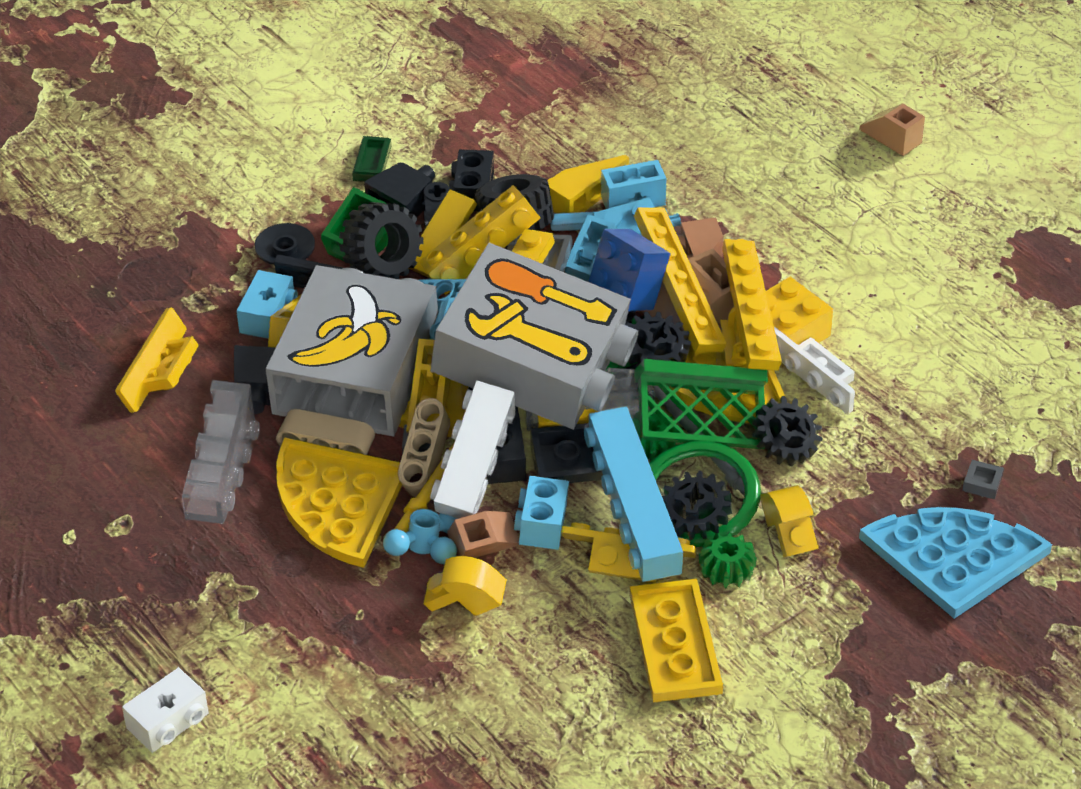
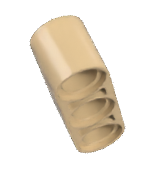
M434 398L424 399L417 405L398 469L400 482L406 491L414 497L418 495L440 463L450 428V418L444 406L439 400ZM434 413L440 414L435 421H426L430 415ZM425 443L431 444L427 451L418 452L421 445ZM417 473L423 474L419 481L415 483L409 482L413 475Z
M292 409L287 413L277 433L276 440L280 446L285 437L367 455L375 438V432L370 425L361 421L301 409Z

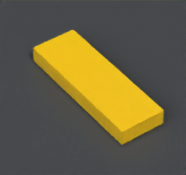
M453 190L448 191L421 235L423 237V244H420L419 250H422L421 257H416L415 259L417 265L415 268L408 269L432 279L419 261L466 224L477 206L474 199Z

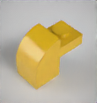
M795 485L761 494L760 500L767 526L775 525L783 558L818 549L810 516L814 515L807 495L800 486Z
M467 556L451 557L446 559L442 573H437L429 578L423 604L433 612L458 601L474 616H478L501 606L507 579L491 565L480 559Z

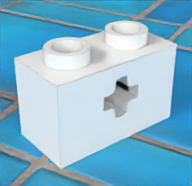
M179 667L122 706L126 729L152 753L163 745L171 743L176 736L190 726L198 724L209 714L205 691Z

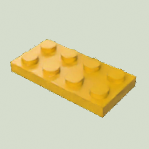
M688 579L630 586L629 596L653 703L723 694V682L698 580Z

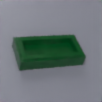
M363 136L352 173L353 181L365 182L386 169L392 147L391 138Z

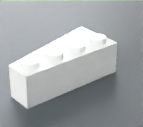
M477 380L473 391L467 390L462 405V409H466L463 420L457 419L452 432V439H456L452 451L447 449L444 454L441 468L445 469L441 481L436 479L430 499L434 500L436 512L458 519L478 512L488 485V480L485 479L486 475L493 473L497 462L498 450L496 446L503 447L507 437L508 423L512 424L515 416V392Z

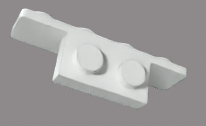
M774 327L781 360L786 368L796 373L812 389H816L826 397L833 406L838 407L846 414L851 413L854 406L855 391L848 384L854 380L855 371L810 337L797 345Z

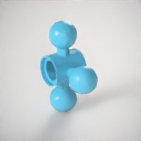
M429 509L416 510L410 516L409 531L406 533L399 529L389 531L384 536L383 547L392 556L403 555L409 548L418 554L430 553L434 561L445 564L446 559L456 557L457 547L450 538H439V532L447 533L454 520L458 518L442 513L438 515Z

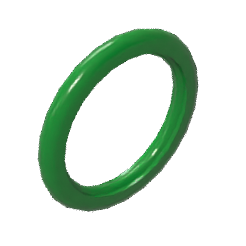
M690 441L675 445L661 452L649 463L655 480L668 466L690 457L706 456L717 458L727 462L736 469L744 485V500L741 508L728 524L719 527L718 534L722 537L726 536L729 531L732 537L736 536L749 524L757 512L761 499V484L757 472L748 459L733 448L710 441ZM711 530L707 531V539L713 540L715 533ZM687 532L678 537L689 540ZM700 533L695 534L693 540H689L690 545L695 547H703L705 539L701 537Z

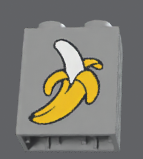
M316 265L266 367L272 414L286 416L292 409H301L361 421L370 425L377 434L394 437L401 422L402 414H404L407 403L411 398L418 339H430V328L435 324L438 315L436 286L424 284L413 278L399 280L365 274L354 268L336 269Z

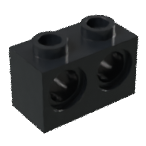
M459 149L457 161H452L451 178L455 180H449L450 190L474 199L476 202V190L494 179V151Z

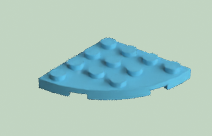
M962 508L917 509V514L898 518L893 514L860 529L859 534L861 541L954 619L1049 555L1052 548L1051 543L1020 524H1016L1013 527L994 520L993 514Z

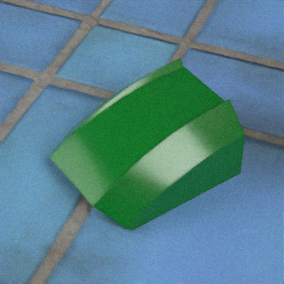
M353 187L321 234V240L327 253L344 261L342 257L346 254L341 252L339 245L343 244V239L339 238L340 232L345 231V227L342 226L344 220H350L349 213L352 210H359L358 206L362 204L385 202ZM384 226L379 229L375 238L377 254L388 243V236Z

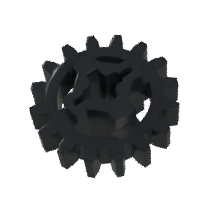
M644 312L643 319L635 315L632 323L626 324V326L638 330L637 340L628 362L630 364L635 362L641 363L643 359L686 362L691 346V341H688L690 333L689 331H682V322L674 324L672 322V315H669L666 319L662 318L661 312H657L655 317H651L648 312Z
M781 396L777 402L773 398L770 399L766 405H763L757 411V417L752 421V425L757 428L752 433V436L761 440L757 445L758 449L765 447L768 450L765 455L767 459L774 455L776 456L777 464L780 465L787 459L788 465L793 466L797 461L803 464L818 450L817 446L822 441V437L817 434L822 430V426L814 424L813 421L818 416L817 414L809 415L807 413L809 408L807 404L801 408L798 406L797 398L788 403L786 397Z
M687 471L684 474L685 479L680 480L677 477H673V487L667 485L663 487L664 496L662 498L678 537L687 532L689 540H693L697 533H700L703 539H707V531L711 530L714 533H719L718 524H728L727 515L732 514L731 493L726 490L724 481L716 483L715 474L712 473L708 478H703L702 471H698L696 477H691Z

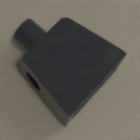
M397 163L364 182L365 194L387 204L405 207L409 210L408 214H414L418 218L425 210L424 188L435 179V172L429 165H423L416 170L405 163Z
M235 345L236 399L238 403L245 404L246 410L252 414L262 413L265 405L271 406L266 367L276 347Z

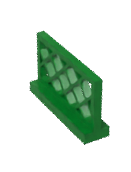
M643 359L634 370L635 383H638L640 440L677 443L710 441L721 443L728 447L758 449L757 445L761 441L760 438L747 439L738 428L746 421L752 425V421L755 419L753 414L757 413L765 405L764 385L768 382L767 370ZM648 385L658 386L667 396L659 404H656L648 395ZM681 388L689 389L698 398L689 407L675 394ZM711 391H719L728 400L720 410L707 397ZM741 394L755 395L756 407L751 412L737 399ZM669 399L683 412L674 421L660 408ZM700 401L713 414L705 424L692 411ZM730 404L744 417L736 426L722 413ZM654 413L668 426L662 432L649 431V417ZM685 415L699 428L694 434H686L677 425ZM717 418L730 432L725 437L716 436L707 426Z

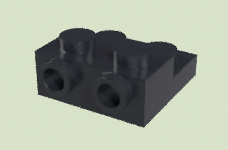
M589 423L576 424L574 430L566 426L530 429V447L537 477L566 480L569 483L601 480L602 471H596L593 462L594 449L593 447H587L584 428H588Z

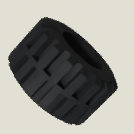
M529 174L509 175L494 179L476 190L475 199L478 212L482 211L503 192L514 185L540 216V219L528 228L529 230L538 231L549 225L554 219L549 183L543 177Z
M378 202L362 204L358 206L359 210H352L349 213L351 219L344 220L342 226L345 227V231L340 232L339 238L343 239V244L339 245L340 251L346 254L342 258L345 263L351 264L349 268L363 271L365 274L399 279V275L406 276L409 274L408 268H415L417 265L415 259L416 257H421L422 250H419L420 244H423V237H419L422 228L421 225L415 224L417 221L415 215L408 214L409 210L405 207ZM384 226L388 236V243L383 254L379 256L375 249V238L379 229Z

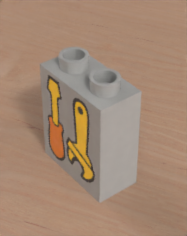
M488 243L436 329L430 371L473 389L477 380L515 392V406L574 430L586 406L600 412L605 405L615 377L613 374L605 372L610 361L625 366L633 351L638 330L625 325L631 299Z

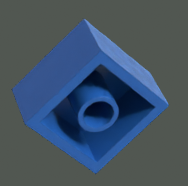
M603 229L588 282L631 299L628 311L654 310L671 253L632 229Z

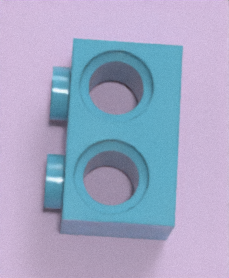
M529 476L527 489L521 488L518 508H523V511L517 510L514 530L520 531L519 545L559 550L561 530L567 506L569 481Z

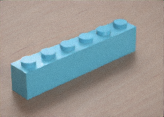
M627 406L590 413L589 427L584 428L587 447H593L594 449L593 462L596 471H602L601 480L605 495H611V511L613 518L620 520L619 529L623 544H629V560L632 569H638L642 582L682 574L683 550Z

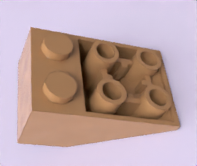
M710 249L688 260L717 323H720V320L728 319L729 312L734 307L725 261L714 249ZM662 281L654 310L638 312L642 317L644 312H648L651 317H655L657 312H661L664 319L672 315V322L676 324L681 321Z

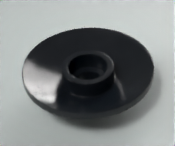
M293 223L272 225L259 233L255 240L257 256L262 261L274 265L277 255L306 260L315 248L313 234L307 228Z

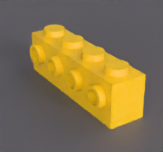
M512 185L450 237L430 251L419 263L432 279H466L488 243L505 248L520 236L524 229H528L536 223L540 216L519 190Z

